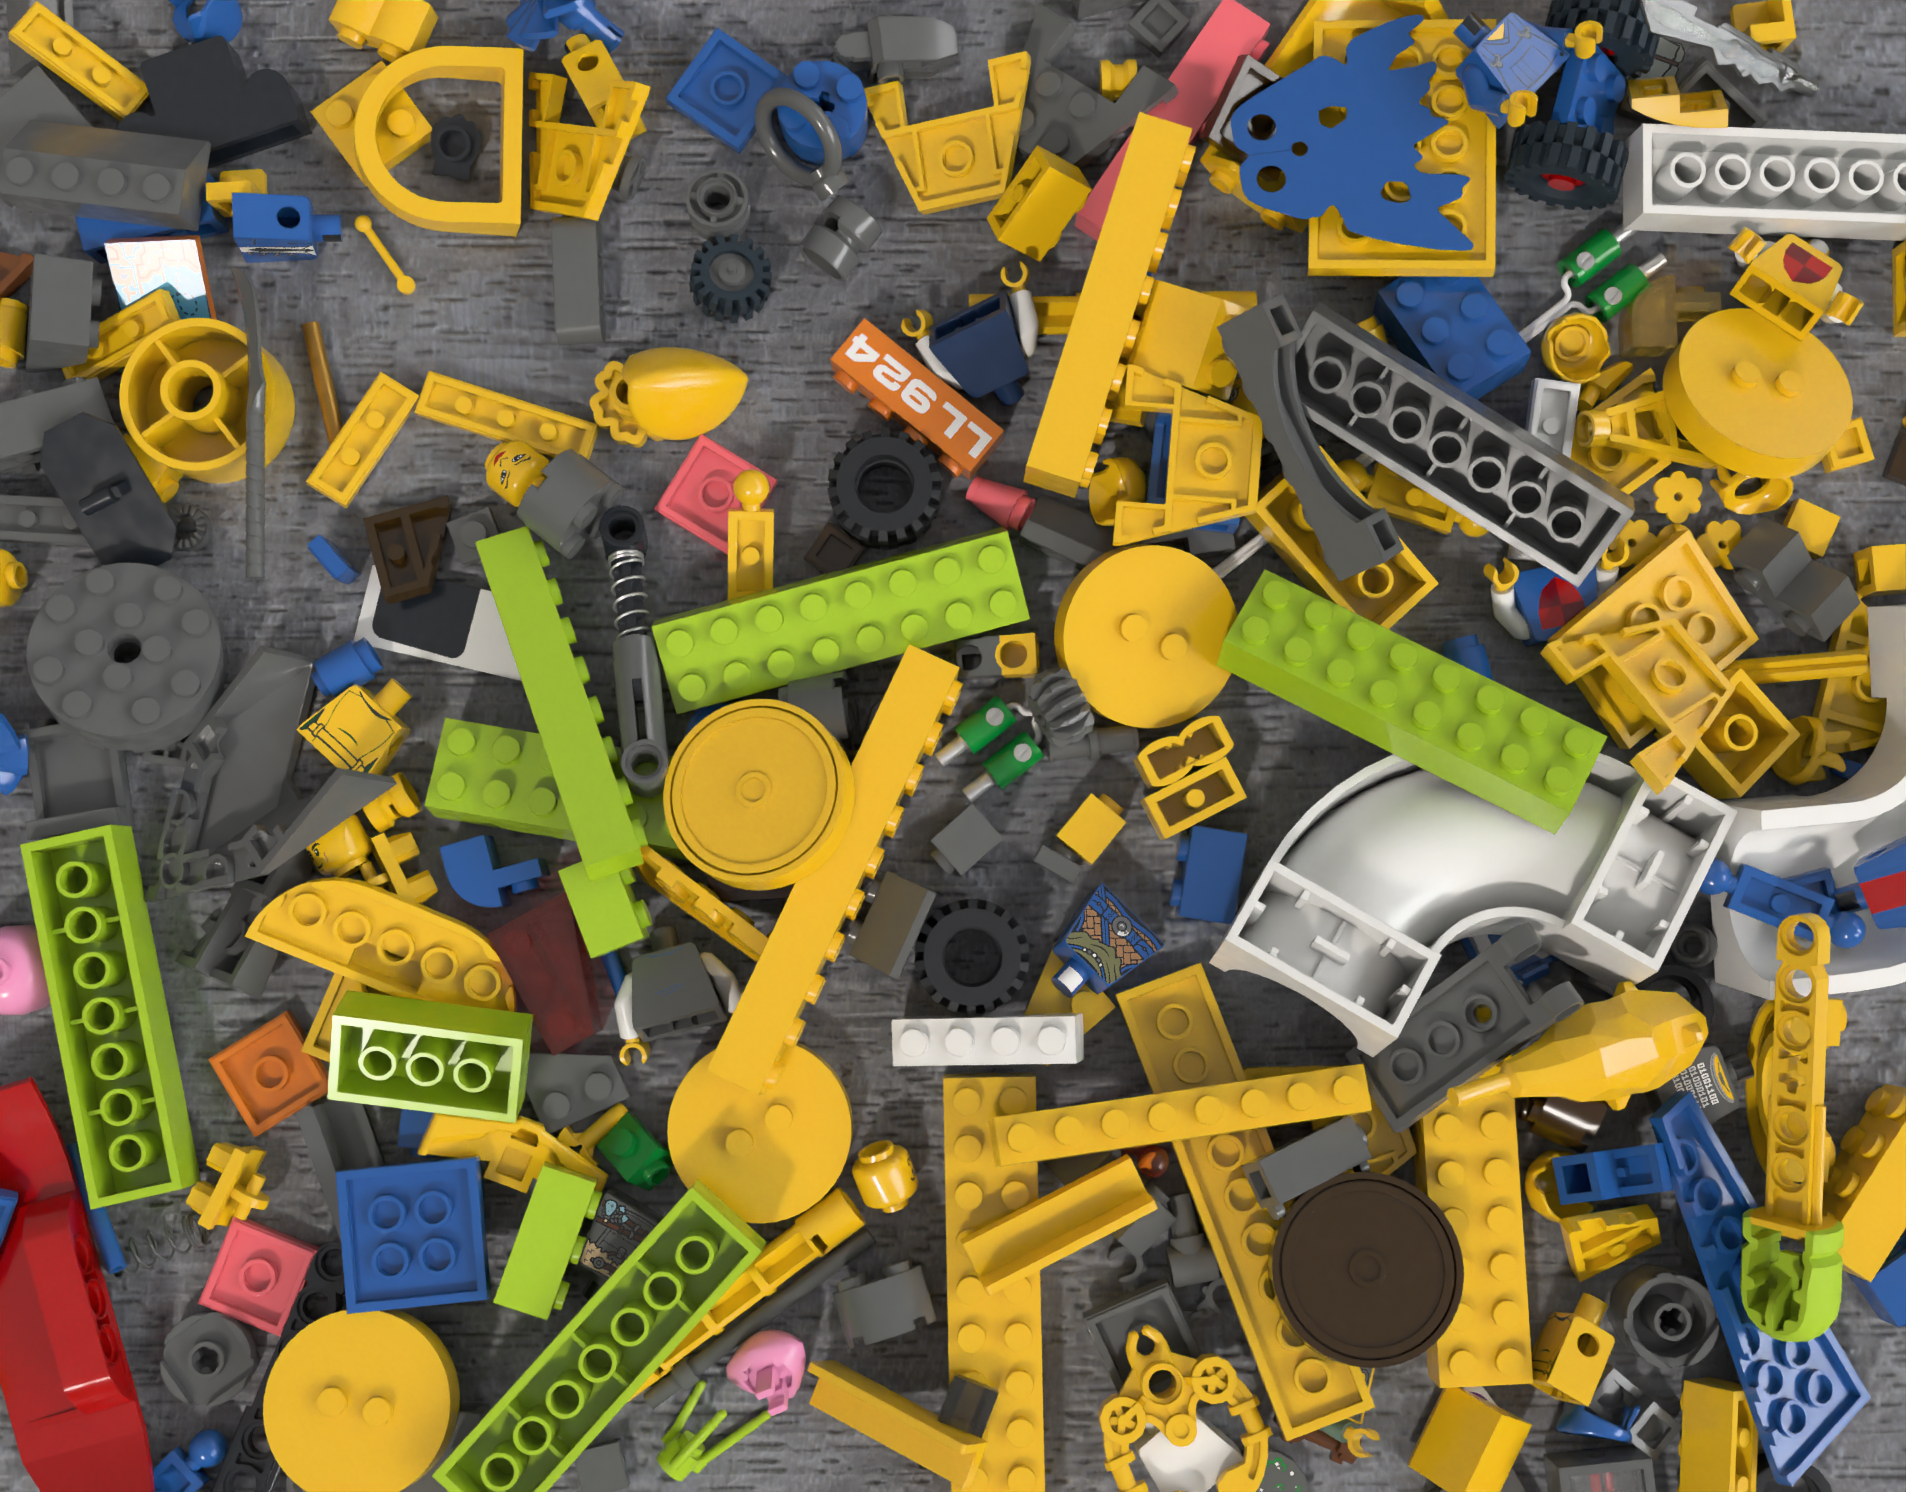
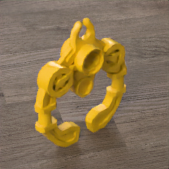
M1149 1324L1142 1326L1141 1332L1153 1340L1155 1344L1154 1350L1149 1355H1142L1136 1348L1139 1339L1138 1332L1135 1330L1128 1332L1125 1349L1132 1369L1120 1392L1111 1394L1102 1401L1098 1411L1099 1426L1103 1434V1448L1106 1458L1103 1463L1107 1472L1111 1471L1119 1489L1116 1492H1149L1144 1479L1135 1481L1128 1464L1136 1459L1132 1449H1129V1443H1133L1142 1436L1146 1424L1151 1423L1173 1445L1179 1447L1190 1445L1197 1435L1196 1406L1199 1400L1210 1404L1227 1401L1229 1403L1227 1408L1230 1415L1236 1416L1240 1414L1247 1430L1246 1433L1240 1436L1244 1445L1243 1459L1241 1462L1223 1470L1215 1481L1217 1491L1256 1492L1265 1473L1268 1459V1437L1273 1435L1268 1424L1264 1425L1257 1408L1260 1402L1257 1395L1251 1394L1247 1386L1238 1378L1235 1369L1229 1361L1215 1353L1202 1354L1196 1359L1171 1352L1162 1333ZM1159 1370L1169 1371L1171 1373L1170 1386L1163 1392L1151 1391L1149 1389V1379L1152 1374ZM1176 1490V1491H1174V1492H1188V1491Z

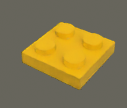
M382 60L310 111L366 187L367 185L359 171L354 151L355 119L366 89L374 78L387 67ZM404 89L399 91L384 107L375 130L377 149L387 171L431 141V125Z

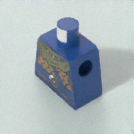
M1101 883L1086 896L1053 946L1054 954L1065 965L1051 978V981L1063 995L1072 998L1084 984L1094 993L1099 994L1160 950L1165 944Z

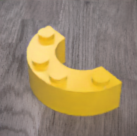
M1828 997L1826 1049L1830 1046H1839L1840 1032L1844 1031L1847 1024V1012L1843 1000L1836 997ZM1768 999L1760 1007L1751 1028L1746 1055L1753 1066L1754 1077L1745 1080V1103L1750 1136L1756 1156L1765 1174L1769 1095H1771L1775 1007V1000ZM1795 1017L1791 1022V1033L1798 1042L1806 1043L1810 1036L1809 1027L1803 1019ZM1806 1052L1791 1053L1792 1056L1801 1055V1059L1808 1057ZM1797 1069L1791 1071L1792 1078L1799 1080L1800 1086L1806 1083L1805 1077L1798 1075ZM1790 1112L1787 1118L1789 1130L1795 1136L1803 1137L1806 1132L1804 1119L1798 1113ZM1825 1130L1823 1181L1825 1183H1828L1829 1167L1834 1165L1836 1156L1835 1146L1831 1140L1832 1137L1827 1130ZM1788 1159L1785 1165L1788 1178L1793 1182H1803L1804 1170L1796 1160Z

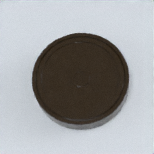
M1353 1172L1335 1176L1302 1193L1286 1209V1215L1280 1218L1271 1239L1268 1254V1279L1273 1300L1279 1314L1289 1329L1303 1344L1319 1355L1337 1363L1364 1368H1382L1401 1364L1419 1356L1434 1345L1445 1333L1461 1301L1464 1266L1461 1248L1452 1225L1437 1204L1425 1193L1408 1182L1390 1175L1374 1172Z

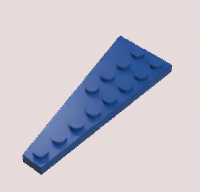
M1677 1091L1649 1117L1657 1143H1664L1672 1186L1772 1474L1778 1484L1793 1486L1871 1397L1830 1327L1821 1336L1810 1341L1786 1342L1774 1339L1761 1332L1748 1317L1742 1303L1740 1289L1741 1246L1747 1242L1742 1235V1216L1748 1209L1759 1206L1691 1091ZM1779 1242L1780 1251H1781V1250H1783V1247L1781 1246V1244H1780V1242Z

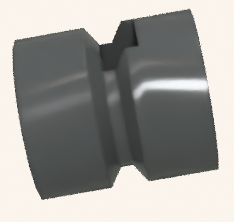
M837 195L822 214L824 224L822 226L814 225L799 244V249L827 275L840 282H845L860 263L857 254L859 252H868L882 234V229L864 209L846 197Z

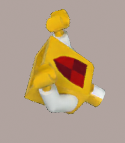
M1744 227L1728 246L1730 250L1734 251L1737 264L1743 270H1746L1729 294L1800 341L1806 337L1819 318L1825 323L1844 322L1850 326L1864 305L1858 298L1843 292V288L1838 284L1843 269L1838 262L1828 257L1829 248L1827 244L1819 239H1811L1805 242L1794 234H1787L1775 243L1764 241L1754 231Z

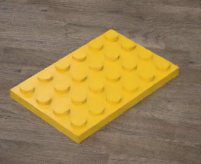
M1465 19L1423 20L1409 32L1414 43L1395 57L1389 70L1415 67L1428 62L1436 63V72L1429 79L1430 89L1420 99L1419 103L1428 107L1432 116L1448 120V123L1414 144L1415 150L1423 156L1414 166L1421 173L1456 174L1470 178L1469 182L1462 188L1461 198L1438 207V211L1473 243L1474 247L1471 250L1465 251L1436 250L1397 244L1360 235L1347 229L1341 214L1332 205L1328 207L1322 216L1309 218L1307 276L1493 277L1495 272L1496 126L1484 112L1470 108L1462 83L1456 76L1457 67L1472 52L1453 34L1455 29ZM1481 19L1491 30L1496 27V19ZM1393 20L1314 21L1313 60L1320 56H1329L1346 65V48L1353 38ZM1329 106L1319 110L1320 124L1328 128L1338 125L1347 116L1346 107ZM1388 181L1381 190L1382 197L1388 201L1405 203L1411 198L1409 188L1403 182Z

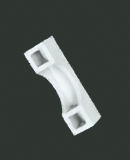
M1048 1013L997 1017H955L948 1015L899 1017L892 1019L893 1066L1076 1064L1084 1059L1083 1013Z

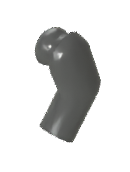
M1562 960L1552 961L1548 964L1550 973L1528 984L1525 990L1532 1001L1535 1002L1547 991L1563 982L1570 981L1574 985L1577 974L1576 970L1566 966V962Z

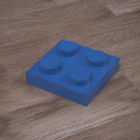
M716 28L667 95L666 101L673 109L740 154L756 132L754 115L758 100L766 91L781 87L787 75L719 28Z

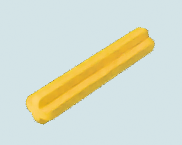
M1863 649L1734 660L1724 671L1742 668L1755 684L1864 675L1868 670V658Z

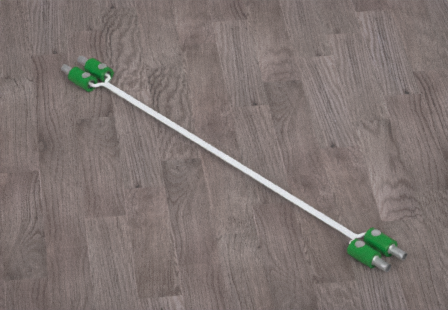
M1623 223L1611 232L1603 228L1599 229L1558 261L1557 267L1562 276L1561 287L1565 293L1564 298L1520 331L1519 335L1527 343L1571 308H1577L1586 315H1593L1600 322L1605 323L1649 289L1647 279L1667 264L1666 258L1663 254L1657 252L1638 267L1631 263L1625 265L1585 296L1587 307L1578 301L1569 302L1572 296L1569 285L1575 288L1580 287L1621 255L1620 244L1637 232L1636 230H1623ZM1362 453L1355 460L1362 463L1364 467H1367L1375 459ZM1259 533L1212 570L1222 579L1268 542ZM995 695L955 726L954 729L958 734L957 737L934 755L945 766L966 749H970L973 754H976L1017 722L1010 711L1011 709H1016L1025 716L1033 715L1030 710L1025 709L1019 703L1014 702L1005 705L999 696ZM1034 717L1032 719V728L1035 732L1034 740L1026 731H1023L981 763L985 772L962 789L971 802L993 785H998L1003 790L1045 757L1037 746L1041 742L1042 732L1038 724L1034 722Z

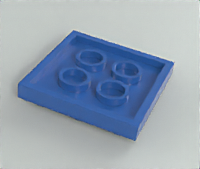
M480 1156L342 1169L335 1172L347 1314L488 1300L492 1296Z

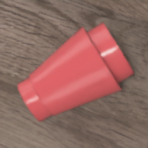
M979 476L975 477L966 494L967 501L973 503L975 507L1000 526H1003L1007 531L1013 528L1020 532L1026 520L1030 518L1036 503L1035 499L1028 496L1027 490L983 479Z

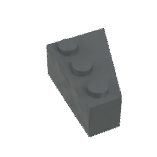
M85 377L70 378L60 383L58 388L43 392L39 389L24 390L14 395L12 400L0 403V477L20 469L24 476L39 472L37 463L41 460L44 432L81 412H86L114 424L97 377L88 380Z

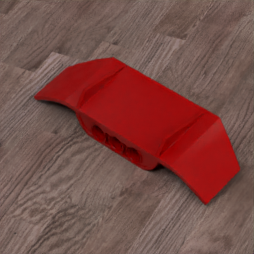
M32 1076L0 1086V1188L18 1192V1201L0 1247V1384L22 1464L40 1492H155L147 1428L106 1281L99 1266V1256L72 1160L55 1120Z

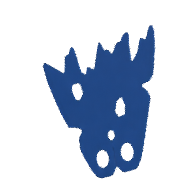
M1422 15L1398 18L1353 38L1346 48V65L1333 57L1320 56L1238 107L1231 117V129L1235 146L1249 155L1240 166L1239 174L1244 195L1251 202L1266 209L1299 219L1320 217L1328 207L1334 205L1341 214L1347 229L1360 235L1397 244L1436 250L1465 251L1471 250L1474 247L1473 243L1438 211V207L1461 198L1462 188L1469 182L1470 178L1456 174L1421 173L1414 166L1416 162L1423 158L1413 147L1414 144L1448 123V120L1432 116L1430 109L1419 103L1420 99L1430 89L1429 79L1436 72V63L1428 62L1415 67L1389 70L1395 57L1414 43L1409 32L1423 21ZM1329 106L1346 107V119L1338 125L1328 128L1320 124L1319 110ZM1263 114L1271 117L1276 124L1274 136L1267 140L1253 138L1247 130V124L1253 116ZM1296 142L1305 143L1308 147L1307 153L1303 156L1295 155L1291 150L1292 145ZM1276 166L1284 172L1286 183L1282 189L1276 192H1267L1258 185L1257 174L1263 167ZM1388 181L1403 182L1408 186L1411 198L1405 203L1388 201L1382 197L1381 190Z

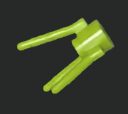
M702 1379L697 1382L673 1426L661 1438L665 1447L656 1456L657 1461L670 1477L682 1482L691 1471L699 1474L711 1460L771 1417L768 1410L752 1418L703 1453L705 1451L703 1442L726 1418L727 1411L725 1409L719 1410L696 1435L688 1430L684 1431L683 1434L680 1433L706 1387V1382Z

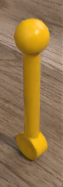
M366 215L358 216L355 219V228L365 233L397 279L398 290L405 295L412 294L416 289L415 281L411 277L405 276L373 231L371 219Z

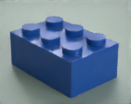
M1402 276L1377 291L1373 313L1380 323H1383V327L1401 353L1474 399L1478 400L1524 372L1532 351L1478 277Z

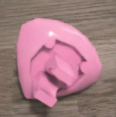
M769 1329L757 1332L746 1339L730 1358L726 1365L727 1379L740 1389L755 1394L758 1400L767 1397L769 1404L768 1413L771 1416L788 1410L789 1398L795 1396L805 1370L806 1354L803 1342L782 1330Z

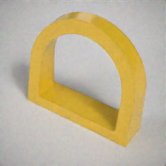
M471 46L429 47L400 57L374 78L366 89L357 110L354 128V151L359 171L366 185L384 207L406 222L429 230L517 237L521 224L524 49ZM431 78L499 82L501 84L499 203L435 201L418 196L400 185L385 168L376 144L375 130L377 122L387 103L403 88L418 81Z

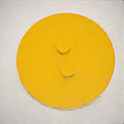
M1726 309L1700 319L1690 328L1678 344L1664 369V399L1670 416L1678 429L1696 449L1709 459L1740 474L1758 478L1778 479L1804 473L1819 463L1839 441L1851 420L1853 410L1851 388L1843 368L1832 352L1810 332L1800 341L1753 309Z
M1149 544L1129 545L1111 550L1084 567L1071 582L1061 600L1054 629L1055 652L1059 668L1069 671L1071 677L1077 680L1079 687L1085 692V697L1091 705V710L1103 717L1138 728H1160L1180 723L1193 717L1208 706L1223 689L1231 675V672L1217 666L1223 640L1237 618L1236 608L1227 587L1211 567L1190 553L1172 547Z
M750 699L735 702L714 711L701 720L685 736L675 751L668 767L663 790V806L667 826L673 840L684 856L702 871L724 884L735 888L757 891L772 890L793 884L804 879L822 866L835 852L846 834L851 821L855 800V785L851 765L845 751L836 738L814 716L793 704L773 699Z
M798 1042L795 1047L787 1044L779 1060L786 1064V1067L776 1089L770 1090L766 1088L763 1095H757L706 1071L716 1049L699 1060L686 1074L674 1095L669 1111L668 1146L671 1159L681 1181L689 1189L699 1179L746 1223H772L786 1220L806 1211L821 1200L835 1184L843 1170L851 1148L853 1136L852 1109L840 1078L833 1068L810 1048Z
M391 1309L347 1314V1310L324 1316L306 1326L289 1341L270 1372L263 1401L264 1428L270 1449L286 1475L306 1492H400L426 1475L435 1466L450 1443L460 1407L457 1372L452 1358L440 1338L423 1322L403 1311Z

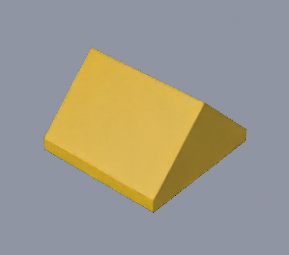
M1461 1387L1443 1388L1409 1457L1407 1465L1447 1492H1500L1532 1424Z

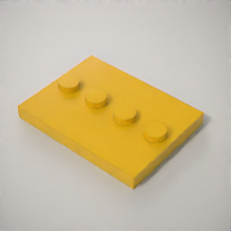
M1681 530L1672 535L1547 639V641L1550 643L1562 640L1563 643L1579 640L1583 635L1598 633L1602 636L1618 633L1624 627L1676 618L1719 670L1722 671L1759 638L1690 531ZM1599 665L1575 680V683L1620 749L1632 748L1655 728L1603 665Z

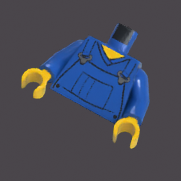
M1471 12L1453 32L1472 51L1456 69V76L1462 83L1468 105L1474 110L1484 112L1498 129L1506 122L1511 127L1521 126L1525 122V115L1530 117L1536 115L1538 97L1535 92L1570 56L1568 52L1571 48H1574L1576 56L1581 59H1588L1593 56L1596 44L1601 43L1603 40L1602 25L1597 21H1584L1576 27L1574 34L1571 28L1547 27L1524 20L1516 13H1509L1491 30L1474 12Z

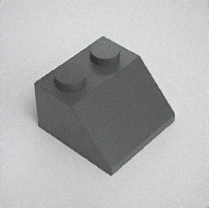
M34 254L30 286L25 372L38 373L84 364L87 360L89 348H98L99 321L90 319L91 305L100 306L102 280L93 278V261Z
M889 871L886 872L884 879L875 876L864 900L872 904L865 921L857 917L846 939V943L853 945L849 955L891 977L899 979L937 893Z

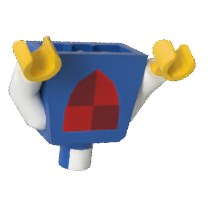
M1619 537L1616 549L1611 553H1607V548L1601 557L1602 560L1596 563L1579 588L1547 567L1519 572L1518 567L1504 557V569L1498 574L1497 569L1492 564H1486L1483 572L1493 582L1491 585V597L1494 617L1514 638L1521 639L1525 647L1549 644L1547 639L1616 583L1619 565L1628 559L1629 548Z

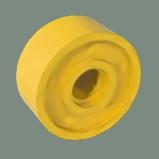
M187 318L160 327L136 347L122 374L119 391L120 409L129 434L149 456L191 479L220 484L246 478V408L248 398L246 333L226 322L210 318ZM261 346L262 366L266 382L264 415L266 467L278 456L289 438L294 422L295 399L285 370L277 359ZM213 384V396L208 405L194 412L193 403L198 392L204 387Z

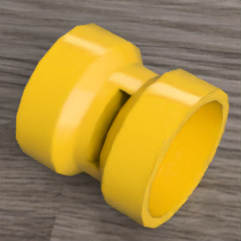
M402 772L390 776L396 781L397 784L362 808L371 824L380 833L394 827L395 821L402 816L410 818L422 811V805L417 793Z

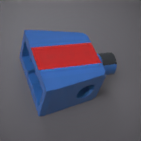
M1906 836L1858 859L1854 866L1858 882L1835 889L1836 900L1841 911L1854 913L1869 908L1878 929L1906 927Z

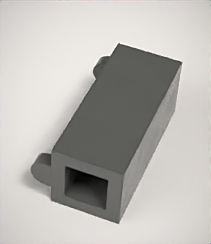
M1352 1115L1331 1120L1241 1165L1261 1209L1267 1208L1271 1217L1274 1220H1278L1286 1215L1283 1206L1284 1202L1351 1168L1354 1172H1370L1367 1160L1372 1157L1367 1148L1368 1140L1364 1130L1359 1124L1354 1122Z

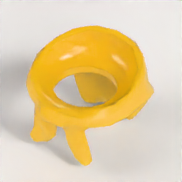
M1721 465L1717 466V474L1720 481L1717 479L1710 480V486L1719 494L1723 506L1737 514L1745 515L1768 512L1780 508L1790 498L1794 489L1791 477L1778 479L1760 478L1762 484L1760 489L1748 495L1738 496L1735 495L1736 488L1743 481L1755 477L1738 472L1731 476L1728 469Z
M1799 716L1789 720L1801 735L1772 765L1774 773L1780 779L1787 781L1791 786H1799L1806 782L1826 779V773L1822 765L1834 768L1840 772L1846 770L1841 756L1828 751L1827 746L1839 745L1848 741L1851 737L1850 731L1827 732L1821 719L1813 716ZM1813 733L1812 756L1810 759L1802 757L1806 739L1809 734Z

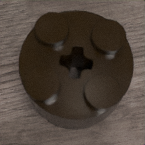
M1525 1097L1518 1118L1527 1122L1526 1130L1582 1154L1588 1148V1145L1580 1141L1586 1132L1595 1136L1604 1118L1608 1104L1605 1100L1575 1102L1561 1097Z

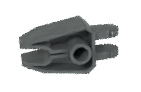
M879 15L867 21L865 31L851 32V34L845 33L837 37L834 43V51L831 55V62L846 67L852 73L867 72L868 82L874 84H885L894 81L901 83L906 80L932 77L955 63L954 56L959 53L956 30L954 26L933 17Z

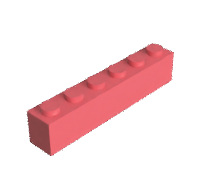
M1222 0L1168 79L1175 84L1178 94L1167 104L1162 101L1147 114L1193 128L1188 142L1189 145L1193 146L1202 134L1238 56L1248 54L1260 62L1270 46V43L1265 41L1270 23L1235 0ZM1132 133L1088 195L1084 207L1076 214L1074 226L1096 241L1099 239Z

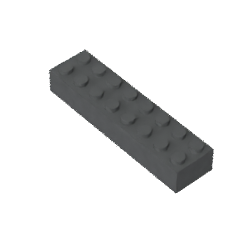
M1319 302L1300 330L1303 337L1298 339L1295 345V372L1298 392L1306 417L1578 588L1635 512L1633 497L1323 303Z

